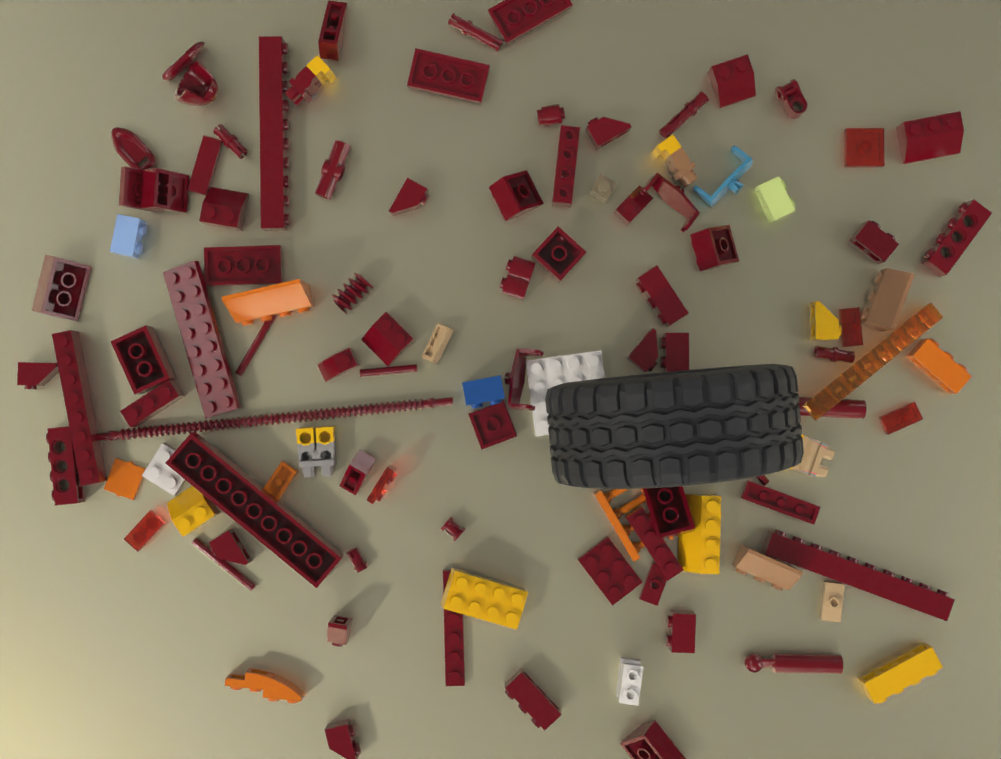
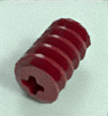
M354 273L355 280L348 278L350 285L343 283L342 285L345 290L337 289L339 296L332 294L333 302L346 315L347 311L345 308L353 309L351 302L356 305L358 304L356 297L363 299L362 292L368 294L369 290L367 287L374 288L361 274Z

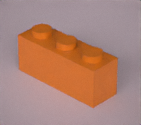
M931 338L921 339L907 355L913 363L949 394H957L972 377L965 366L957 364L953 360L954 357L947 351H942L939 348V344Z

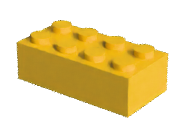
M452 567L440 605L446 610L517 630L528 591L521 587Z

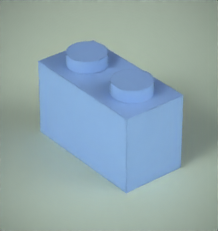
M117 214L110 252L139 258V254L143 251L142 238L147 231L146 221L140 218Z

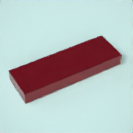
M203 135L188 191L204 196L207 195L222 148V140Z

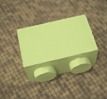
M779 176L754 189L770 223L795 211L794 200L788 196L786 192L787 186Z

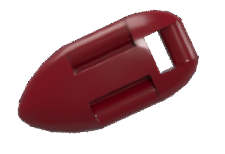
M197 42L191 46L163 73V80L170 81L180 75L198 57L204 47V42Z
M116 127L112 129L111 139L115 151L129 167L145 170L151 169L155 165V157L152 151L135 133L125 128Z

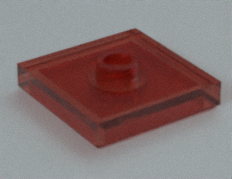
M846 128L844 130V168H876L885 166L884 128Z

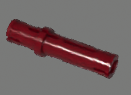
M455 13L451 15L453 20L449 19L448 25L459 29L465 36L468 34L497 52L500 50L501 47L497 44L502 46L504 40L473 25V22L470 20L466 21L455 15Z
M701 91L693 100L687 102L684 105L685 107L659 130L660 135L667 139L690 117L695 116L697 111L709 101L707 95Z

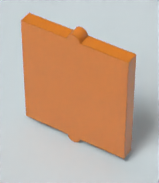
M115 458L104 490L115 493L118 497L123 496L134 500L143 478L142 474L146 468L135 465L132 461L127 462Z

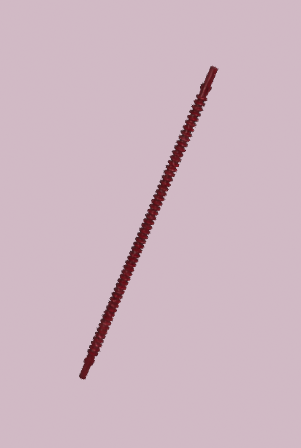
M453 397L430 398L426 400L420 398L419 401L416 399L411 401L409 399L408 402L403 400L402 403L398 400L397 403L392 401L391 404L389 402H386V404L381 402V405H378V403L372 405L370 403V406H367V404L361 406L360 404L359 407H356V405L352 408L350 406L348 408L343 406L342 409L339 407L334 409L332 407L331 410L328 408L323 410L321 408L320 411L317 409L312 411L310 409L309 412L306 410L303 413L301 411H298V413L293 411L292 414L290 412H287V414L282 412L281 415L279 413H276V415L271 413L270 416L265 414L264 417L262 415H259V417L254 415L253 418L251 416H248V418L243 416L242 419L240 417H237V419L233 417L231 420L229 418L226 420L222 418L220 421L216 419L214 422L213 420L209 422L205 420L204 423L202 421L198 423L194 421L193 424L191 422L187 424L183 422L182 425L179 423L174 425L172 423L171 426L166 424L165 427L163 425H160V427L155 425L154 428L152 426H149V428L144 426L143 429L141 427H138V429L133 427L132 430L127 428L126 431L121 429V431L110 430L109 432L96 433L97 441L125 440L126 438L130 440L131 437L133 439L137 437L141 439L142 436L147 438L148 435L152 438L153 435L156 437L159 434L161 436H164V434L169 436L170 433L172 435H175V433L180 435L181 432L186 434V432L192 433V431L197 432L198 430L199 432H203V430L207 432L208 429L211 431L216 429L218 431L219 428L222 430L227 428L229 430L230 427L233 429L238 427L240 429L241 426L246 428L247 425L249 427H252V425L257 427L258 424L260 426H263V424L268 426L269 423L271 425H274V423L279 425L280 422L285 424L286 421L290 424L291 421L294 423L297 420L299 422H302V420L307 422V419L318 421V418H321V420L326 418L328 420L329 417L334 419L336 416L338 418L340 416L345 418L346 415L349 417L354 415L356 417L357 414L360 416L365 414L367 416L368 413H371V415L376 413L378 415L379 412H382V414L385 411L387 413H390V411L395 413L396 410L398 412H401V410L406 412L407 409L410 411L415 409L417 411L418 408L423 410L426 407L435 408L436 406L453 405Z

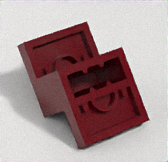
M126 166L121 167L119 206L151 212L166 210L187 213L189 175L159 168L141 170Z

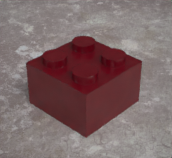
M557 226L535 250L531 258L560 283L584 257L586 251Z

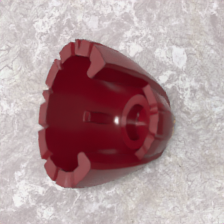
M195 61L189 66V70L184 73L183 79H181L175 92L176 101L191 106H204L216 99L218 95L217 82L201 62Z

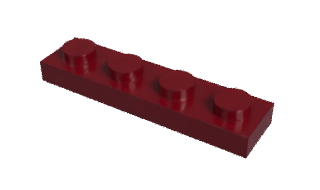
M748 480L740 497L813 525L821 508L820 506Z
M639 506L625 516L667 580H670L684 570L664 539H657L653 523L642 506Z

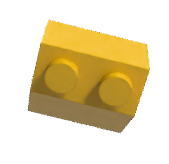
M193 486L167 502L171 520L182 537L189 535L220 514L216 505Z

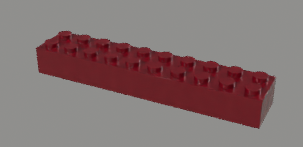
M197 432L190 433L165 462V464L315 588L321 584L342 559L343 553Z

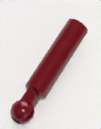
M799 397V403L797 404L800 405L801 416L864 419L867 408L865 400Z
M751 653L744 661L746 669L753 673L759 672L762 668H771L773 673L842 674L843 658L841 654L773 653L770 658H762L759 654Z

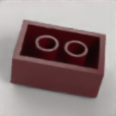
M145 325L110 341L135 395H142L155 389L167 380L176 379L152 326Z

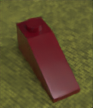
M328 1L318 40L321 59L339 61L347 11V3Z

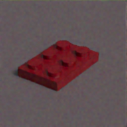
M608 536L577 558L612 606L643 583Z

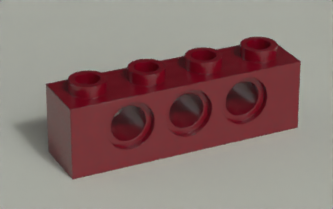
M564 125L560 127L552 206L571 208L580 127Z
M974 199L963 202L957 209L959 213L946 224L948 228L944 233L942 232L937 236L934 247L928 249L923 256L925 259L922 264L939 277L945 276L950 272L992 214L991 211ZM964 218L968 219V226L964 224ZM953 233L958 237L957 242L952 237ZM942 248L947 252L946 257L941 254Z
M70 427L48 428L46 441L49 444L50 450L48 461L51 463L50 480L53 482L52 500L55 502V506L85 502L84 487L80 485ZM61 442H64L65 444L64 451L60 449ZM63 461L67 463L66 470L62 468ZM65 480L69 483L68 489H65L63 485Z

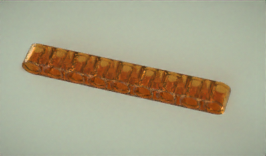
M930 302L807 401L803 408L814 421L818 420L944 316Z

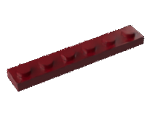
M443 570V594L451 570ZM444 609L446 686H465L463 614Z

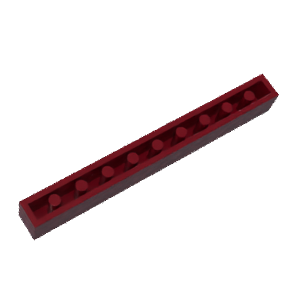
M259 36L261 229L264 231H287V226H290V214H287V207H290V196L287 195V188L290 187V178L287 176L290 160L287 157V149H289L290 143L289 138H286V131L289 130V119H286V112L289 111V101L286 100L285 94L289 89V83L286 81L289 66L285 60V55H288V43H285L282 36Z
M775 529V532L768 530L761 552L765 555L948 621L955 599L948 597V592L937 589V592L930 590L931 586L920 582L919 585L913 584V580L905 576H901V579L894 577V572L886 569L880 572L876 570L877 566L867 562H865V565H861L856 558L847 556L845 559L840 557L841 553L829 549V552L822 550L823 546L811 542V545L804 544V539L793 536L791 539L785 537L787 533Z

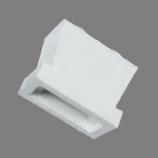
M625 657L620 659L616 697H618L619 703L637 706L639 704L643 666L640 665L641 661L639 659Z

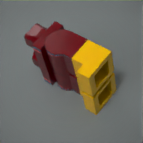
M316 55L297 74L295 79L292 77L288 81L292 86L285 94L297 107L304 100L309 104L312 101L311 97L318 93V89L327 80L332 84L337 78L323 60Z

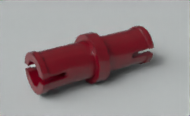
M222 124L218 125L220 129L215 127L213 133L239 159L244 158L242 154L244 156L248 154V150L238 141V138L232 135Z
M815 346L813 352L814 358L830 359V362L842 361L853 363L855 359L854 351L839 350L838 347L826 348Z

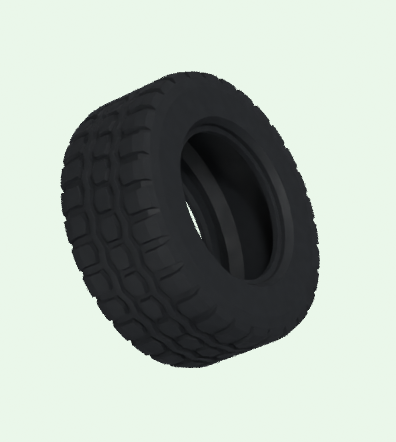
M758 364L568 382L547 389L545 398L546 412L549 414L547 416L549 443L552 444L550 445L552 473L557 483L573 487L643 489L726 482L763 476L789 469L800 464L804 454L803 437H801L802 425H800V405H797L799 403V394L795 393L798 392L797 375L792 366Z

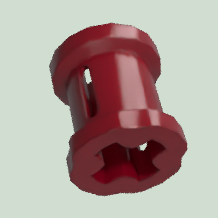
M450 517L440 530L445 531L452 537V541L455 542L464 532L465 528H461Z

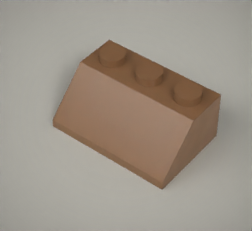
M889 268L878 271L874 277V288L870 290L867 296V300H869L867 307L863 308L860 318H862L861 324L879 331L895 329L915 274Z
M740 544L732 563L737 568L736 572L747 576V573L754 575L753 579L761 583H765L766 580L772 583L771 587L780 591L783 588L790 590L803 574L801 570L743 544Z

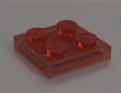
M393 465L387 466L368 496V502L374 504L376 501L380 502L387 493L385 487L387 484L391 485L398 475L395 473L396 467Z

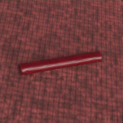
M417 364L360 369V377L418 372Z

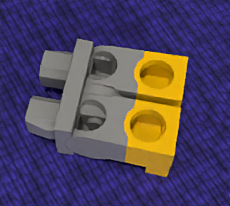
M336 426L302 427L296 429L299 467H302L304 477H314L315 467L321 466L322 476L333 475L334 465L337 464L335 447Z

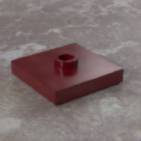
M504 400L502 403L490 405L468 414L481 450L517 437Z

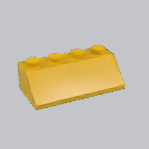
M685 494L695 530L678 535L677 560L684 569L683 571L720 574L721 496L717 494Z

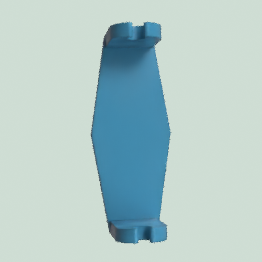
M732 146L731 152L744 163L724 181L712 196H709L696 185L693 187L695 194L711 207L729 190L737 194L739 192L738 189L741 190L744 185L739 182L740 178L753 165V159L737 146Z

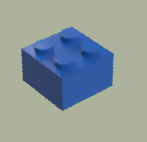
M501 375L462 382L466 406L471 405V409L483 407V402L490 401V405L502 403L501 399H505Z

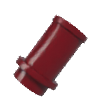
M357 547L346 553L354 566V571L356 570L359 573L367 568V562H364Z

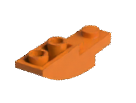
M249 668L245 675L229 674L225 678V686H230V689L241 690L242 688H250L249 690L252 692L263 690L262 698H268L269 701L273 702L281 699L287 700L288 703H298L302 701L305 692L289 680L260 669Z

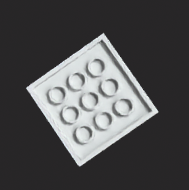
M601 350L525 361L531 405L535 406V411H532L535 436L549 435V425L547 422L549 414L546 412L545 401L547 389L568 382L605 378Z

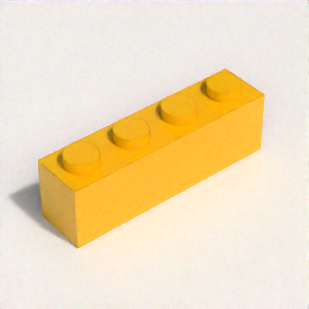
M924 643L858 678L868 699L874 704L885 702L887 697L893 694L902 693L904 688L920 683L921 679L926 676L937 674L938 670L943 668L933 647Z

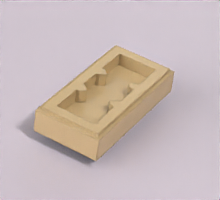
M437 323L421 357L438 364L454 330Z
M824 581L820 620L841 623L845 584Z

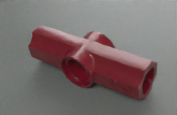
M335 140L329 158L325 160L322 166V176L315 191L316 195L328 200L332 199L337 183L343 177L345 162L351 149L350 145Z

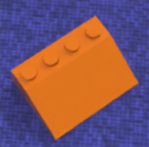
M301 279L222 296V301L236 323L242 324V326L254 324L253 321L261 319V322L273 320L272 316L279 315L282 318L291 316V312L294 311L305 313L310 311L309 308L314 307L310 286Z

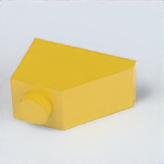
M820 301L811 302V341L838 340L842 333L839 320Z

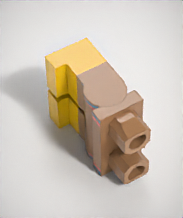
M674 135L658 144L651 152L655 158L661 156L667 165L668 173L673 176L671 178L675 183L678 180L683 188H686L698 178L692 170L696 165L693 161L690 163L689 157Z

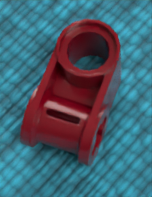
M792 79L790 83L775 88L777 98L782 103L788 117L792 119L801 117L806 111L808 104L798 82ZM793 105H798L800 111L794 110Z

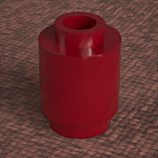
M559 104L541 107V109L537 110L539 125L549 126L562 123V119H565L564 108L560 107Z

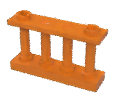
M599 489L594 492L595 497L633 561L640 558L638 553L645 546L641 540L638 542L634 541L633 543L630 541L628 536L631 535L634 529L630 524L622 526L619 519L625 513L646 502L643 489H640L643 495L613 510L609 504L611 499L628 489H613L608 493H603Z

